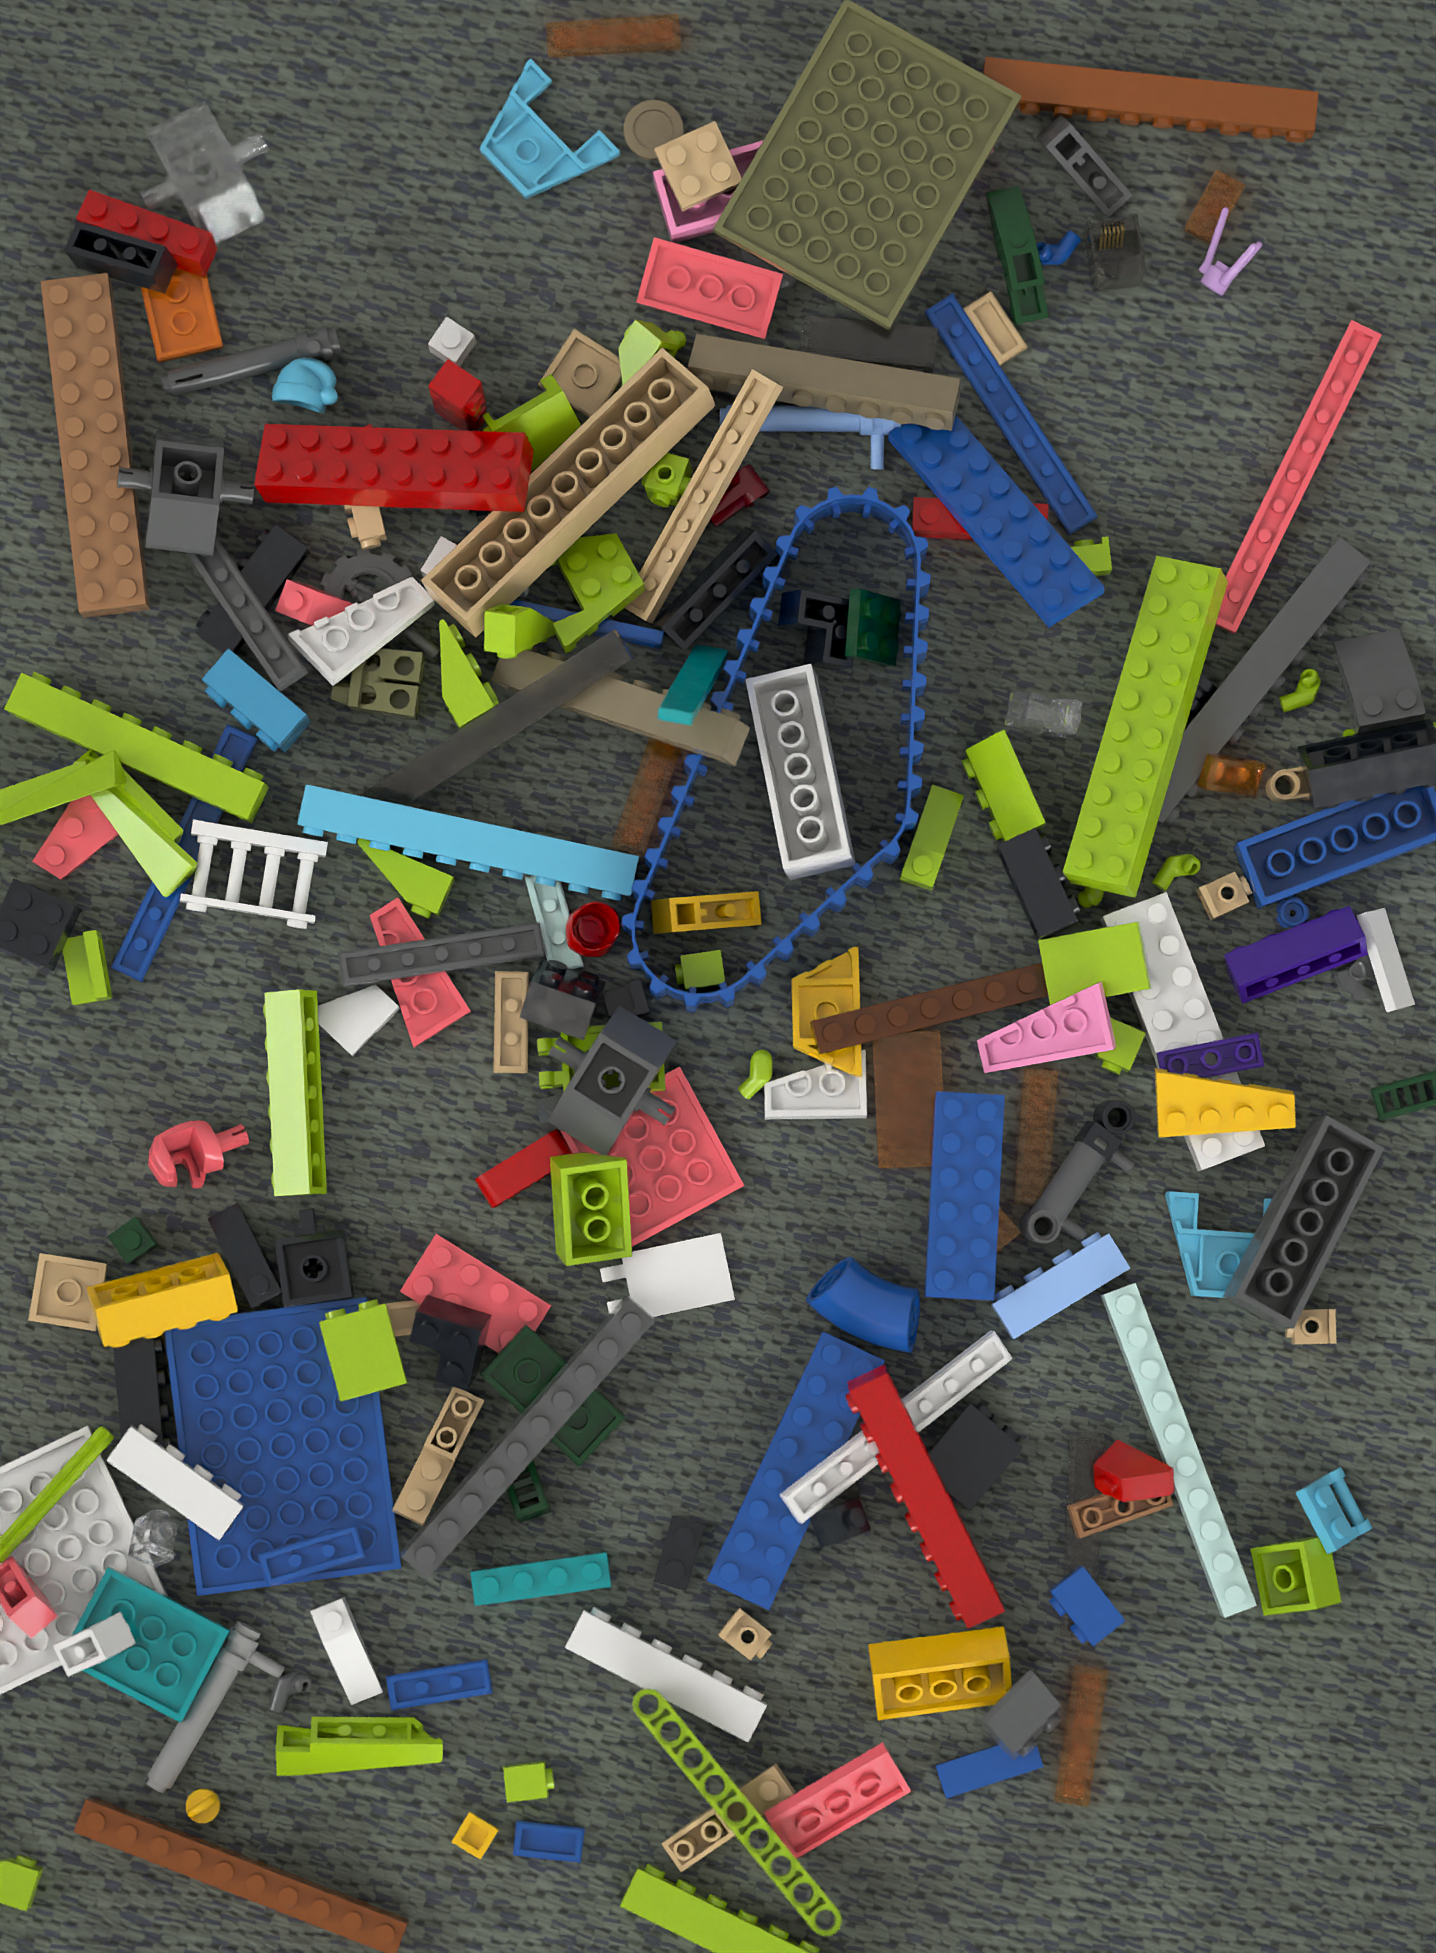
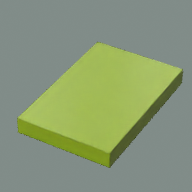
M1139 922L1038 940L1050 1005L1101 981L1105 997L1152 989Z

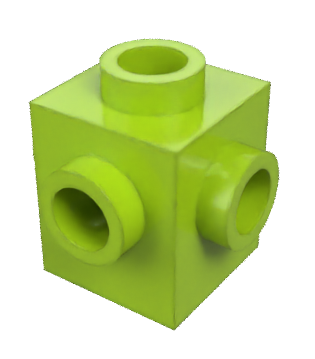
M666 453L642 477V485L645 488L648 499L652 503L661 507L677 506L691 480L692 468L689 459Z

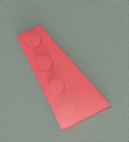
M399 898L394 899L370 915L380 946L425 940ZM446 972L391 980L413 1048L471 1012Z

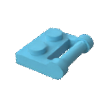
M1342 1467L1326 1473L1296 1492L1327 1554L1338 1550L1373 1528L1369 1519H1364L1343 1478L1346 1475ZM1329 1485H1332L1353 1526H1350Z

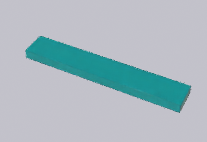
M695 644L659 706L658 719L689 726L692 725L726 664L728 650Z

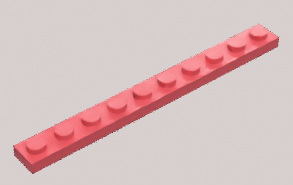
M1351 320L1225 576L1228 584L1216 626L1235 635L1382 334Z

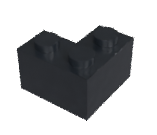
M802 589L783 592L778 626L807 632L803 665L812 664L813 667L831 671L852 668L853 658L845 656L849 599Z
M430 1295L426 1296L416 1311L409 1341L442 1351L435 1381L465 1391L469 1389L478 1375L492 1315Z

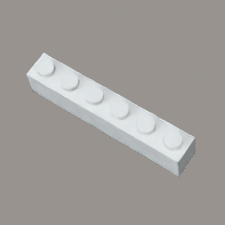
M593 1607L591 1612L584 1609L565 1646L566 1649L644 1689L656 1690L665 1700L749 1742L767 1706V1703L761 1701L764 1696L762 1693L748 1686H745L743 1691L732 1686L733 1679L720 1671L715 1670L713 1675L701 1670L700 1668L703 1663L691 1656L684 1654L683 1658L680 1659L670 1654L672 1647L654 1638L651 1644L641 1639L640 1635L642 1632L629 1624L623 1623L621 1628L609 1622L612 1616L598 1608Z

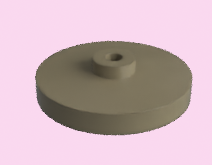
M647 100L634 106L627 114L623 128L624 139L629 149L636 156L649 161H658L654 148L683 136L684 132L683 122L677 110L670 104L660 100Z

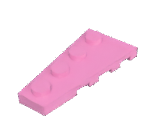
M1102 981L978 1039L977 1043L984 1073L1115 1049L1116 1043Z

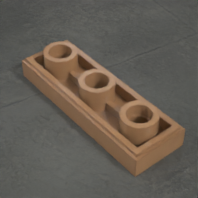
M1103 1493L1066 1506L1076 1537L1083 1538L1174 1506L1171 1495L1125 1502L1124 1510L1121 1512L1118 1510L1120 1500Z

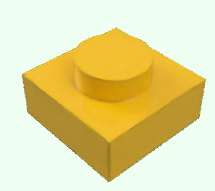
M470 1811L454 1836L452 1843L481 1860L499 1828Z

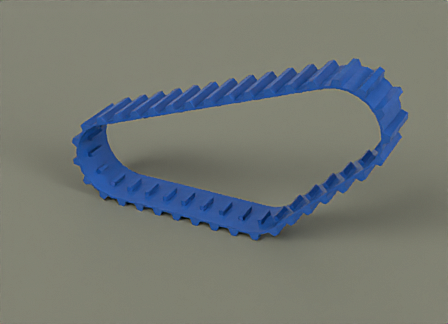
M837 487L828 489L827 500L818 503L812 509L800 505L795 510L794 528L791 535L779 536L776 542L775 551L778 555L775 558L779 561L778 566L766 567L763 573L762 588L766 591V595L764 598H753L750 604L749 619L753 622V626L751 629H740L737 635L736 650L740 653V657L738 660H727L724 666L723 680L728 684L725 692H713L710 699V705L712 706L710 710L720 713L722 708L733 711L734 704L729 703L730 697L737 682L745 683L747 673L742 671L750 651L758 652L760 642L755 640L763 620L771 621L773 611L768 609L776 589L782 592L784 590L786 580L781 578L789 558L796 561L799 549L795 548L794 545L804 531L810 534L814 530V523L830 515L833 516V519L839 518L840 513L846 512L862 513L863 518L869 519L870 515L882 520L889 525L888 531L892 535L897 532L905 542L907 548H905L904 557L905 560L912 559L914 579H907L906 591H913L912 613L906 612L904 617V624H912L911 646H904L903 658H910V679L903 680L901 691H909L908 714L902 713L900 717V725H908L907 747H900L899 758H906L905 781H899L897 785V792H905L904 813H897L894 823L900 824L901 828L890 843L885 839L879 843L878 847L881 851L863 867L858 863L854 864L851 868L854 875L836 892L829 887L825 891L828 899L810 916L803 911L798 918L802 923L783 941L776 936L772 940L775 948L757 965L750 960L745 965L749 972L739 981L727 987L726 982H722L719 984L720 990L712 993H696V987H690L689 993L676 990L667 985L668 977L663 974L658 979L647 968L644 961L650 958L647 950L639 953L636 943V930L644 931V921H638L645 900H654L655 892L650 890L658 869H667L668 860L663 859L671 838H680L681 829L676 826L685 805L692 808L695 799L689 795L698 774L705 777L708 771V767L702 765L706 756L687 754L684 761V772L689 776L685 786L673 787L671 803L676 807L672 817L660 818L658 834L663 838L659 849H647L645 865L650 869L646 880H634L631 887L632 896L637 900L634 913L623 915L622 919L623 932L632 936L633 949L627 955L630 969L643 971L646 978L651 982V996L658 1000L667 994L674 999L682 1000L687 1012H695L700 1003H711L714 1001H719L727 1008L734 1005V993L741 990L748 982L760 986L766 980L767 973L765 967L775 957L786 962L793 954L792 942L800 934L803 933L813 937L818 933L820 927L818 918L826 910L830 909L839 913L845 908L847 901L845 893L852 886L856 885L865 889L871 884L873 878L871 869L876 864L883 861L892 865L898 859L901 851L898 842L902 833L913 832L919 814L910 808L911 798L919 795L922 787V778L912 773V765L920 763L923 754V744L913 738L914 732L921 729L925 719V710L915 706V698L923 695L926 686V676L916 672V666L924 663L928 648V642L918 638V632L925 630L929 618V608L919 604V599L927 596L930 586L931 575L921 571V562L925 560L928 542L924 537H916L911 526L907 523L910 510L905 505L894 509L887 503L878 500L877 489L868 487L862 495H843Z

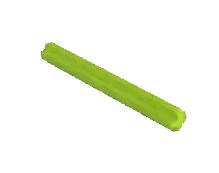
M103 1426L98 1427L0 1537V1563L10 1556L111 1443L114 1436L107 1428Z

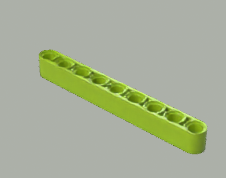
M649 1688L638 1691L632 1700V1709L636 1716L810 1928L823 1936H830L836 1933L841 1926L842 1920L834 1904L663 1696L656 1690ZM645 1694H651L657 1700V1709L651 1714H644L639 1709V1699ZM667 1721H674L679 1727V1735L673 1741H666L661 1736V1727ZM689 1748H696L701 1753V1762L694 1768L687 1767L683 1762V1754ZM711 1775H719L723 1780V1789L715 1795L709 1794L705 1789V1781ZM733 1802H741L745 1807V1816L739 1821H731L727 1816L728 1806ZM755 1829H763L767 1834V1843L761 1848H753L749 1842L750 1833ZM783 1855L789 1860V1870L783 1875H776L771 1869L772 1861L775 1857ZM799 1883H808L812 1891L811 1897L805 1902L796 1901L793 1894L794 1888ZM822 1910H830L834 1917L833 1924L827 1929H821L816 1924V1916Z

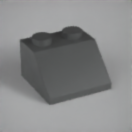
M1030 1669L982 1717L984 1731L1015 1760L1019 1755L1027 1756L1038 1743L1035 1739L1044 1730L1049 1733L1057 1726L1062 1719L1059 1716L1062 1709L1061 1704Z

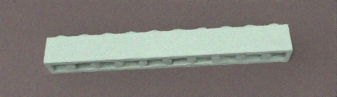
M1136 1283L1102 1294V1301L1162 1461L1174 1469V1493L1219 1613L1225 1618L1257 1606Z

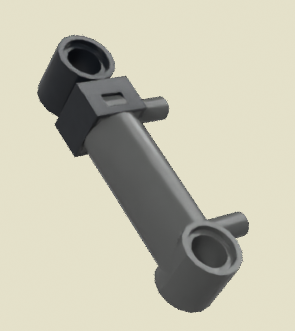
M1106 1100L1095 1108L1093 1113L1094 1121H1086L1073 1140L1076 1144L1032 1209L1022 1215L1020 1231L1027 1240L1037 1243H1049L1058 1237L1061 1229L1079 1242L1086 1238L1088 1231L1068 1217L1078 1199L1105 1160H1111L1126 1172L1131 1171L1135 1165L1134 1160L1118 1149L1122 1140L1114 1135L1128 1132L1135 1122V1113L1128 1103ZM1113 1108H1116L1120 1114V1120L1116 1126H1112L1108 1120V1114ZM1039 1217H1043L1046 1221V1229L1041 1235H1038L1034 1229V1223Z

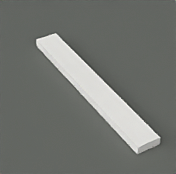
M990 1330L902 1399L918 1432L1013 1359L995 1331ZM860 1431L780 1494L799 1523L805 1522L878 1464L875 1454L879 1453L875 1442L868 1443L863 1432Z

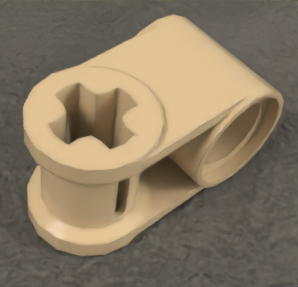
M1302 766L1280 770L1272 775L1266 783L1265 791L1271 801L1276 803L1301 800L1311 801ZM1278 778L1289 782L1290 793L1288 795H1282L1276 790L1275 782Z

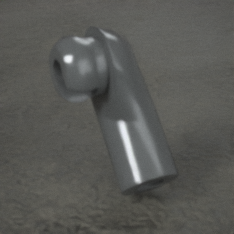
M293 1671L279 1677L275 1683L267 1708L277 1713H284L288 1697L301 1691L303 1693L308 1692L312 1686L311 1678L304 1671Z

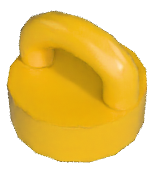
M208 1788L195 1790L187 1798V1815L197 1823L212 1821L220 1811L218 1795Z

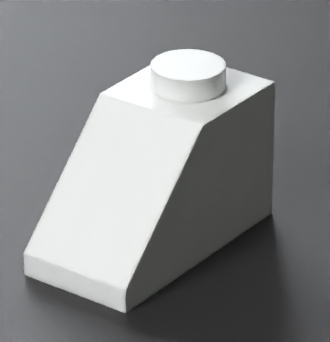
M120 1612L53 1645V1648L67 1675L71 1676L112 1657L136 1642L131 1634L130 1627Z

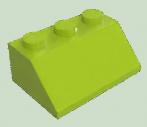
M1005 729L966 749L964 752L966 759L962 760L961 763L968 779L974 777L979 790L975 791V795L981 809L988 808L993 820L988 822L994 839L996 841L1002 839V842L1035 827L1037 831L1042 830L1046 822Z
M584 1152L550 1157L555 1246L558 1257L566 1266L632 1257L627 1160L623 1157Z

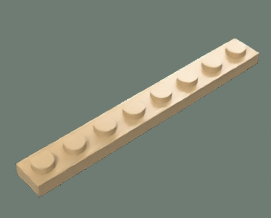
M753 369L751 370L639 572L644 582L645 591L629 603L625 609L641 619L653 623L782 391L783 386Z

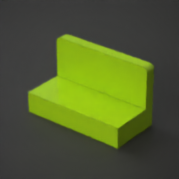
M98 930L83 932L82 936L68 938L63 948V955L72 1004L81 1005L113 999L102 933Z

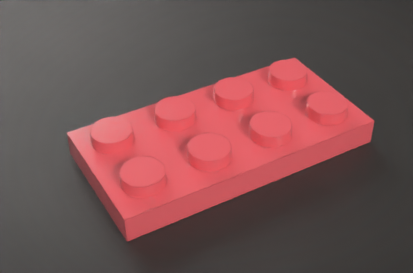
M654 237L636 303L766 339L784 274Z
M435 1234L400 1290L401 1293L419 1304L423 1302L427 1295L492 1315L485 1345L497 1353L506 1346L525 1324L535 1332L551 1307L545 1301L438 1234Z
M882 1742L763 1813L778 1838L797 1859L908 1794L911 1790Z

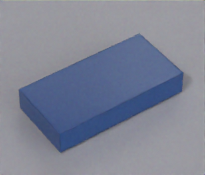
M517 1820L513 1855L581 1863L585 1828Z

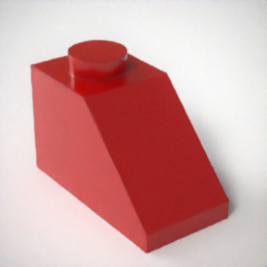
M1118 1439L1093 1464L1095 1488L1104 1495L1112 1496L1122 1502L1169 1496L1175 1491L1173 1467Z

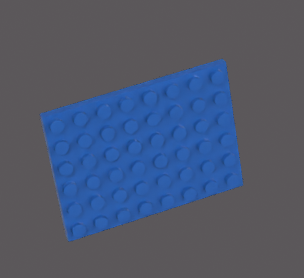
M367 1297L233 1314L219 1321H212L210 1319L200 1321L194 1327L185 1330L174 1328L164 1331L179 1451L186 1455L182 1461L193 1469L197 1464L214 1475L210 1481L220 1488L227 1484L242 1495L239 1501L243 1503V1508L220 1540L188 1519L197 1596L267 1587L257 1554L354 1524L358 1526L366 1557L276 1585L402 1568L395 1512L392 1511L394 1503L380 1393L378 1391L340 1401L319 1324L320 1321L326 1320L325 1313L343 1308H345L346 1314L359 1311L358 1304L368 1302Z

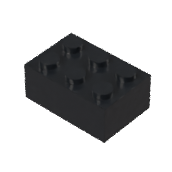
M1035 827L998 844L996 851L1037 941L1075 926L1078 921L1077 916L1081 912L1073 894L1067 896L1062 887L1065 885L1066 878L1059 864L1052 865L1048 856L1051 854L1052 848L1045 833L1038 834Z

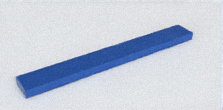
M953 293L925 310L924 314L1067 534L1070 536L1097 519V514Z
M227 724L211 759H213L215 754L220 755L233 762L231 768L243 773L258 738ZM192 797L179 823L184 832L178 845L197 862L200 843L197 842L198 836L191 835L193 820L218 824L224 811ZM193 875L168 897H164L155 884L151 882L111 966L112 969L143 982L180 905L181 893L185 894Z

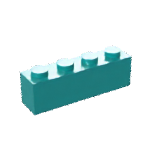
M607 1551L477 1569L470 1572L475 1606L612 1586Z

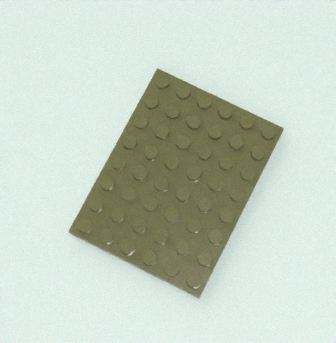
M844 0L714 226L713 233L890 330L1015 111L1022 95L854 2Z

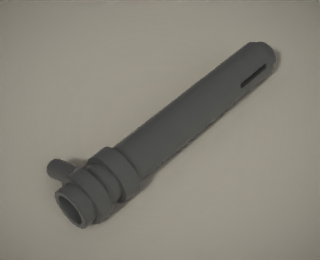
M325 326L317 328L315 333L308 334L305 331L295 334V338L168 370L165 375L161 376L164 392L166 395L172 394L177 396L282 369L293 360L303 357L324 358L325 361L334 359V355L342 353L336 328L327 329ZM203 374V377L181 383L177 382L179 379Z

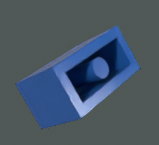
M1081 1565L1048 1590L1053 1596L1049 1603L1060 1617L1067 1614L1073 1621L1074 1625L1070 1627V1630L1081 1644L1088 1641L1090 1645L1095 1646L1125 1622V1619Z

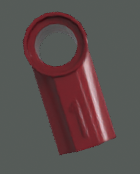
M751 464L746 465L735 473L709 520L715 528L730 519L744 507L746 509L754 505L753 501L757 498L763 499L770 493V490Z

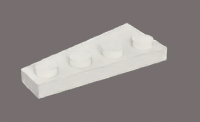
M410 577L373 594V598L358 604L356 602L345 607V611L330 618L326 616L315 621L314 625L302 631L298 629L289 633L288 640L334 686L435 605V600L430 597L429 593L413 577Z

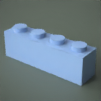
M1096 1232L1081 1242L1084 1248L1075 1254H1072L1070 1249L1052 1259L1055 1264L1052 1268L1043 1272L1041 1267L1023 1277L1026 1282L1024 1285L1015 1290L1012 1285H1009L994 1295L997 1301L992 1303L991 1306L1011 1339L1019 1337L1130 1269L1109 1233L1101 1237L1100 1233Z

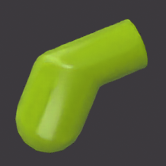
M1192 854L1169 856L1152 884L1166 891L1174 877L1197 874L1201 868L1200 861Z
M761 1049L754 1052L751 1056L750 1075L738 1087L739 1092L746 1099L752 1098L772 1078V1056L770 1052Z

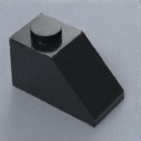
M859 1496L819 1511L810 1517L820 1548L851 1539L871 1530Z

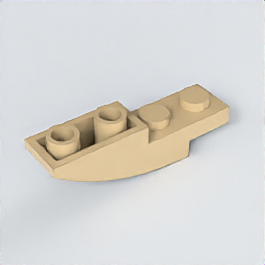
M452 1388L393 1507V1512L421 1526L424 1525L484 1403L483 1399L462 1389Z
M776 1763L752 1780L750 1779L738 1787L760 1816L764 1815L763 1812L786 1800L796 1792ZM741 1802L731 1803L727 1808L728 1818L734 1822L741 1820L745 1816L744 1805ZM710 1807L662 1842V1846L680 1872H682L735 1835L714 1809Z

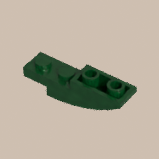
M1015 186L986 192L997 256L1002 262L1014 325L1049 318L1043 290L1045 280L1041 261L1020 188Z

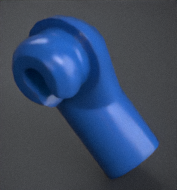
M1068 230L1058 244H1045L1044 241L1038 242L1036 245L1041 264H1063L1081 242V238Z

